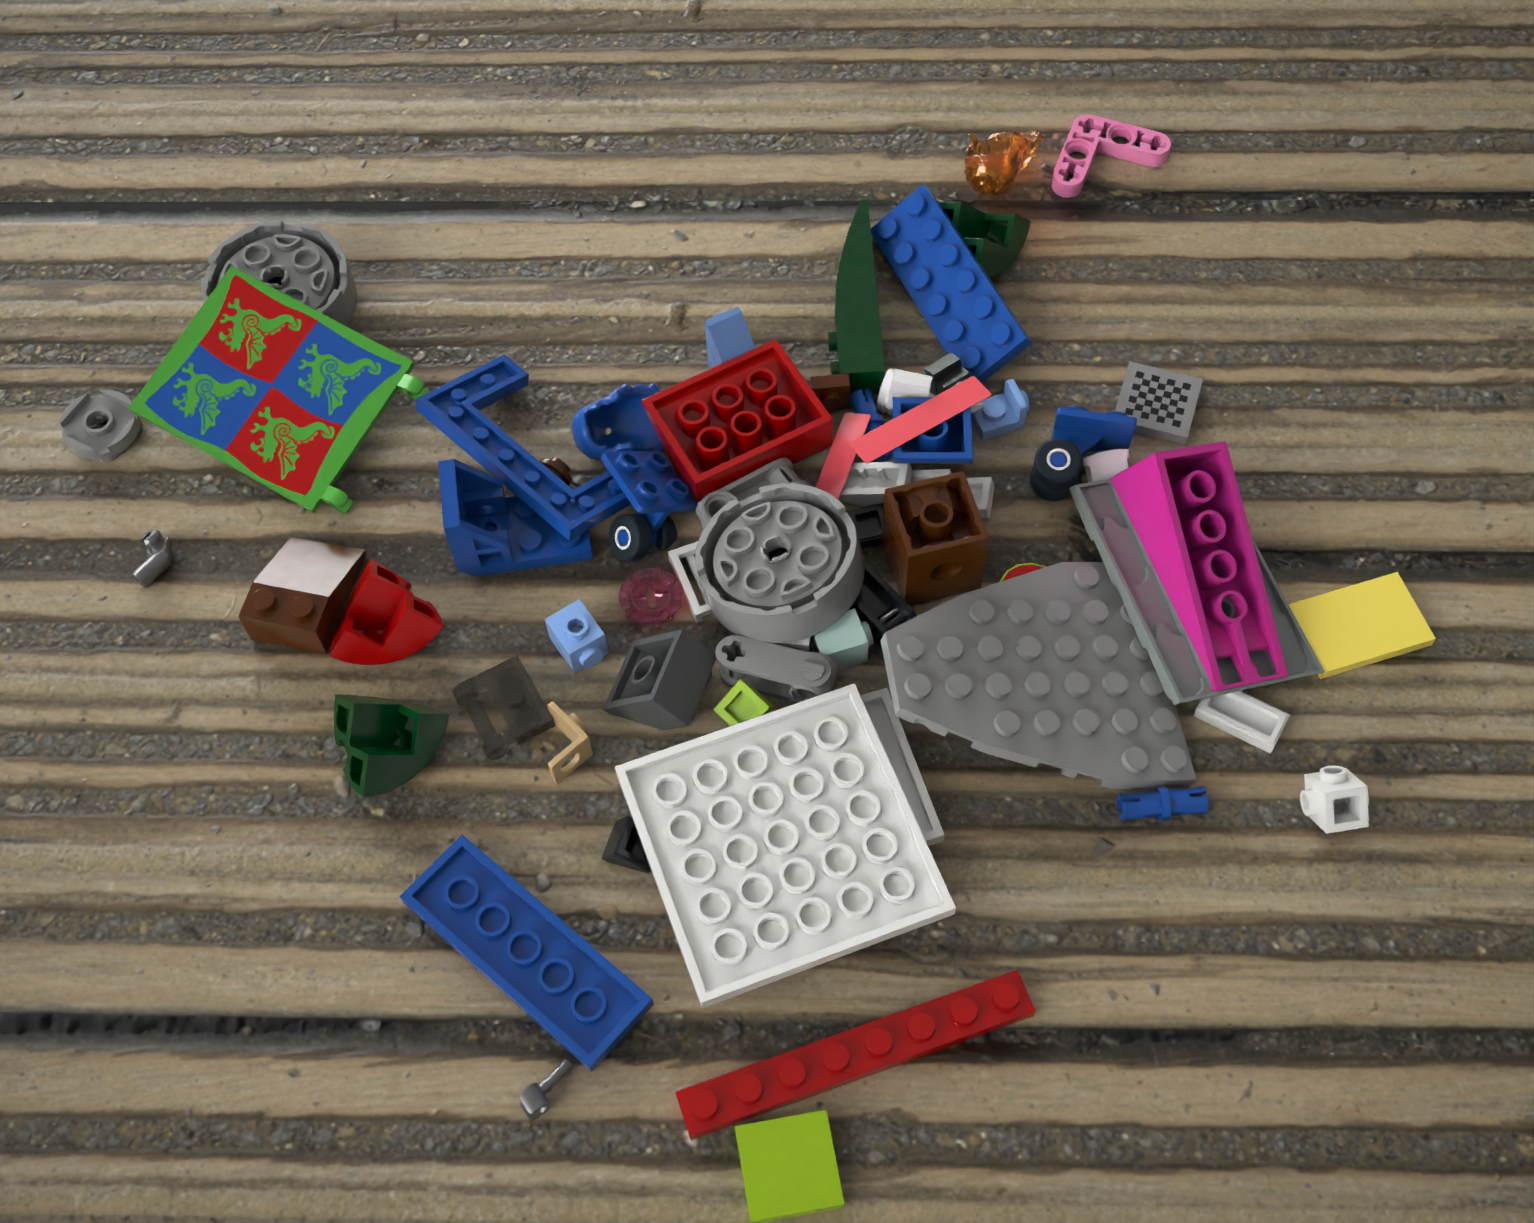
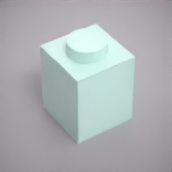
M855 608L848 610L827 629L811 636L812 652H818L831 657L839 664V670L868 662V647L873 644V637L866 621L860 622Z

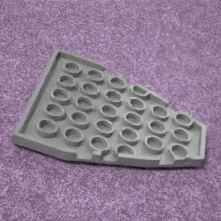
M1060 562L958 595L885 632L881 639L895 716L913 724L921 723L927 726L930 731L944 737L948 732L972 741L971 748L989 755L1032 767H1037L1039 763L1061 768V775L1075 778L1079 773L1100 779L1099 785L1110 789L1156 788L1159 786L1190 787L1197 780L1176 705H1173L1172 700L1165 694L1146 648H1142L1120 593L1112 584L1103 562Z

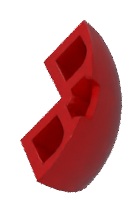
M370 559L342 614L333 639L330 657L358 665H380L395 662L413 655L424 648L439 633L443 623L431 602L424 601L413 595L410 591L411 584L387 567Z

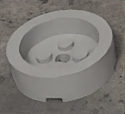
M274 220L255 224L235 233L212 253L208 259L210 266L205 278H201V293L204 303L228 269L233 266L345 326L349 323L356 306V287L342 247L327 231L303 222L302 226L284 225L282 220ZM274 277L283 278L281 286L278 283L269 284L268 282Z
M782 483L767 485L759 488L760 493L740 502L736 497L723 506L710 519L698 540L695 566L711 610L723 626L736 635L773 644L788 643L808 638L827 629L850 609L861 590L865 564L855 524L846 512L845 506L838 499L826 491L804 484ZM778 548L787 549L788 553L785 552L781 556L773 557L772 561L767 556L769 552L775 551Z

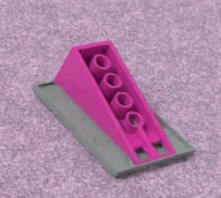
M1226 441L1156 452L1110 479L1076 484L1069 488L1091 541L1094 540L1110 580L1120 593L1142 648L1147 649L1164 692L1172 700L1173 705L1324 673L1319 660L1251 536Z

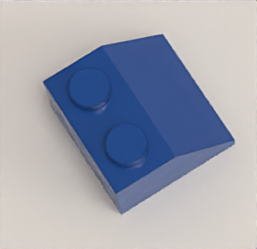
M893 397L892 419L933 397ZM971 407L893 449V463H973Z

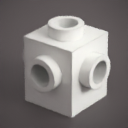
M1326 766L1321 768L1320 772L1304 774L1305 790H1302L1300 793L1302 810L1326 834L1369 827L1368 787L1347 768Z

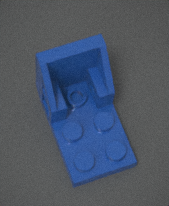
M455 459L438 461L443 528L458 571L473 576H483L593 559L590 530L569 541L519 497H506L502 480Z

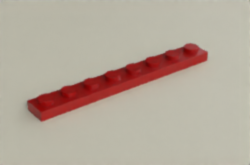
M1017 969L687 1087L675 1093L690 1140H694L1031 1018L1036 1010Z

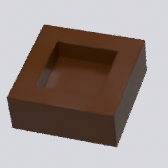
M848 373L810 377L811 389L827 411L849 408L850 382Z

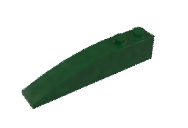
M860 200L848 229L836 281L834 329H828L829 352H836V359H830L831 375L848 373L850 395L859 389H862L863 395H865V389L871 390L873 394H879L885 377L868 200Z

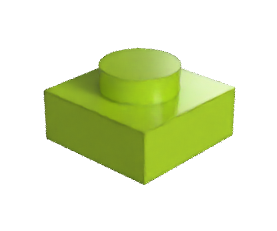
M739 679L713 710L730 726L767 714L774 706L746 679Z

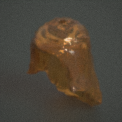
M1038 130L1026 132L1013 131L1011 133L1004 131L990 135L983 142L977 139L974 134H969L970 141L965 153V169L963 171L966 175L967 183L980 194L988 196L1001 195L1009 189L1018 174L1034 158L1040 144L1043 142L1042 134Z

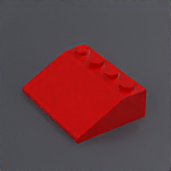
M777 339L642 400V405L675 472L688 486L690 493L697 503L709 493L715 492L779 458L787 457L795 464L831 447L833 443V418Z

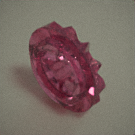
M645 568L638 570L627 577L620 588L619 602L627 619L632 618L640 627L643 623H652L658 627L659 623L666 619L673 620L676 611L682 609V586L672 573L664 569ZM647 587H651L652 592L658 597L656 599L657 604L653 608L645 600L647 598L646 593H648Z

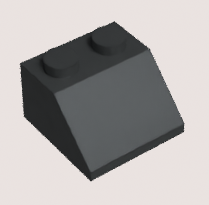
M683 629L634 640L603 710L609 714L661 730L689 726L697 714V705L702 692L711 680V670L716 661V654Z

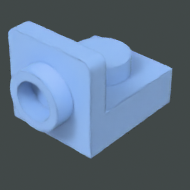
M1010 379L1005 381L1004 393L982 400L985 406L971 414V420L981 440L984 441L1024 429L1026 414L1030 411V403L1026 392L1019 390L1015 380Z

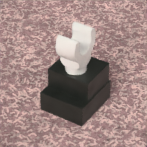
M949 353L924 368L925 375L933 376L930 392L934 395H938L971 377L970 372L961 366V359L953 353ZM981 401L971 406V414L984 407V403Z

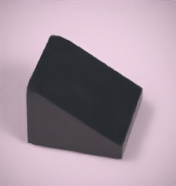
M626 816L615 822L602 859L612 864L648 874L651 872V868L633 818Z

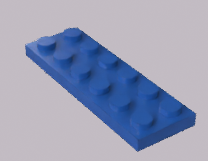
M924 183L871 228L873 238L947 354L953 353L961 359V366L969 371L971 376H975L983 383L1033 343L932 191Z
M463 834L399 896L411 911L591 1072L595 1070L654 1005L653 999Z

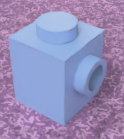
M580 599L544 619L550 640L574 674L584 668L588 669L596 666L604 656L609 654L604 632Z

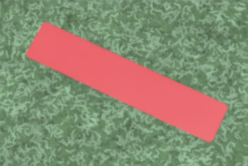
M971 376L855 439L849 445L865 463H869L990 397L991 393L975 376Z
M846 412L843 415L815 486L833 495L838 500L857 454L849 443L864 435L871 418L870 414Z

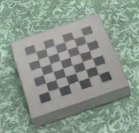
M1129 361L1115 411L1123 412L1128 417L1137 418L1134 433L1186 445L1203 379Z

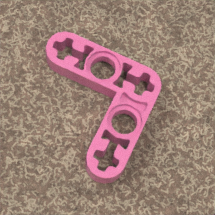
M1081 115L1073 122L1054 168L1052 190L1058 196L1065 198L1075 197L1080 194L1096 153L1146 166H1161L1168 159L1171 141L1165 134L1095 115ZM1114 137H1124L1129 142L1127 144H1118L1112 139ZM1081 152L1086 158L1077 160L1069 156V154ZM1068 171L1074 173L1070 182L1065 181Z

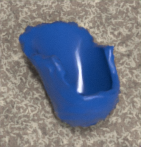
M625 383L609 396L579 409L574 415L572 424L575 446L584 455L596 461L601 459L605 451L662 452L664 447L642 405L643 399L660 392L658 386L652 383L650 386L635 384L631 387ZM608 428L611 429V433H610V434H607V433H606V430H607Z

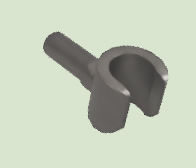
M564 1059L539 1084L533 1083L523 1089L520 1099L521 1108L529 1120L539 1118L550 1109L551 1104L545 1094L552 1090L573 1068L567 1059Z

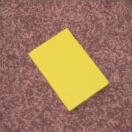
M1398 572L1288 604L1324 670V673L1317 674L1320 679L1432 646L1436 640Z

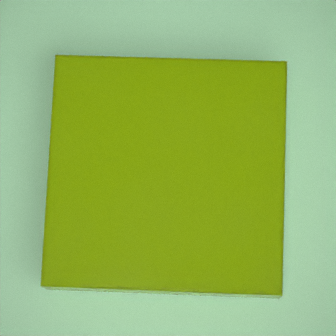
M827 1109L734 1126L750 1223H767L845 1208Z

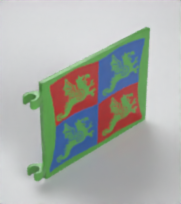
M231 266L128 409L312 513H315L322 501H324L337 511L347 514L353 506V501L349 499L345 492L333 487V485L398 389L414 400L429 391L424 387L425 384L422 380L409 375L415 366L413 361Z

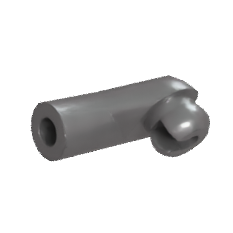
M152 529L143 535L141 542L143 546L147 547V560L131 574L144 588L148 587L171 564V542L167 536H163L156 529Z

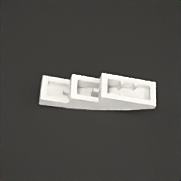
M853 463L839 501L862 507L883 503L884 506L885 489L952 474L950 469L912 470L910 463ZM992 477L966 478L981 518H990L995 489Z

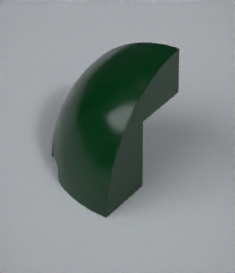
M939 202L988 277L1002 273L1015 261L1027 238L1030 220L1017 214L984 213L963 202Z
M335 694V741L338 746H344L345 751L348 753L343 772L352 788L362 797L374 796L394 790L411 780L428 764L440 746L450 714L404 701Z

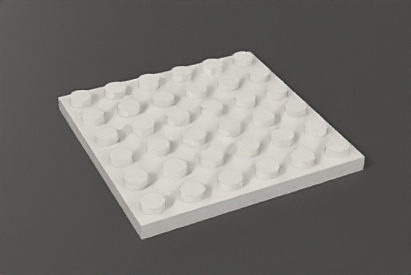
M855 683L615 766L616 775L702 1008L955 914V904Z

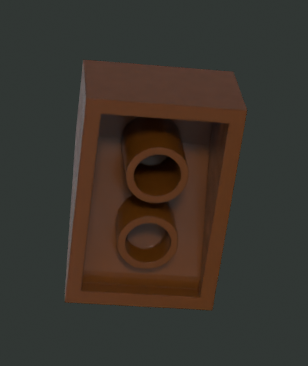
M291 536L253 581L238 617L251 640L327 655L366 557L365 550Z

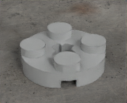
M100 390L103 395H96L90 398L87 393L71 402L63 412L60 424L63 427L62 437L73 453L82 458L98 459L102 463H109L114 461L119 453L132 444L141 431L143 424L139 416L128 409L132 402L126 395L114 390ZM108 420L107 424L102 428L95 429L93 426L96 422L104 423Z

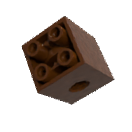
M964 471L885 489L882 544L900 596L909 605H914L980 589L989 536Z

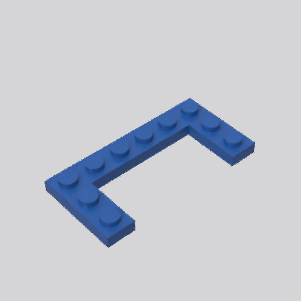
M505 354L416 398V410L489 473L502 480L503 485L569 541L631 505L609 470L573 490L479 411L528 385L529 374Z

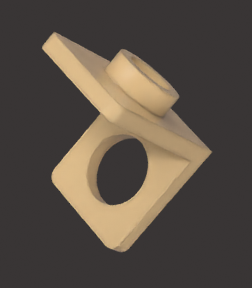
M552 701L547 705L551 720L572 741L568 747L548 763L552 779L558 784L593 755L589 736L586 734L588 730L581 719L574 713L567 715ZM575 754L574 758L566 766L562 767L563 763Z

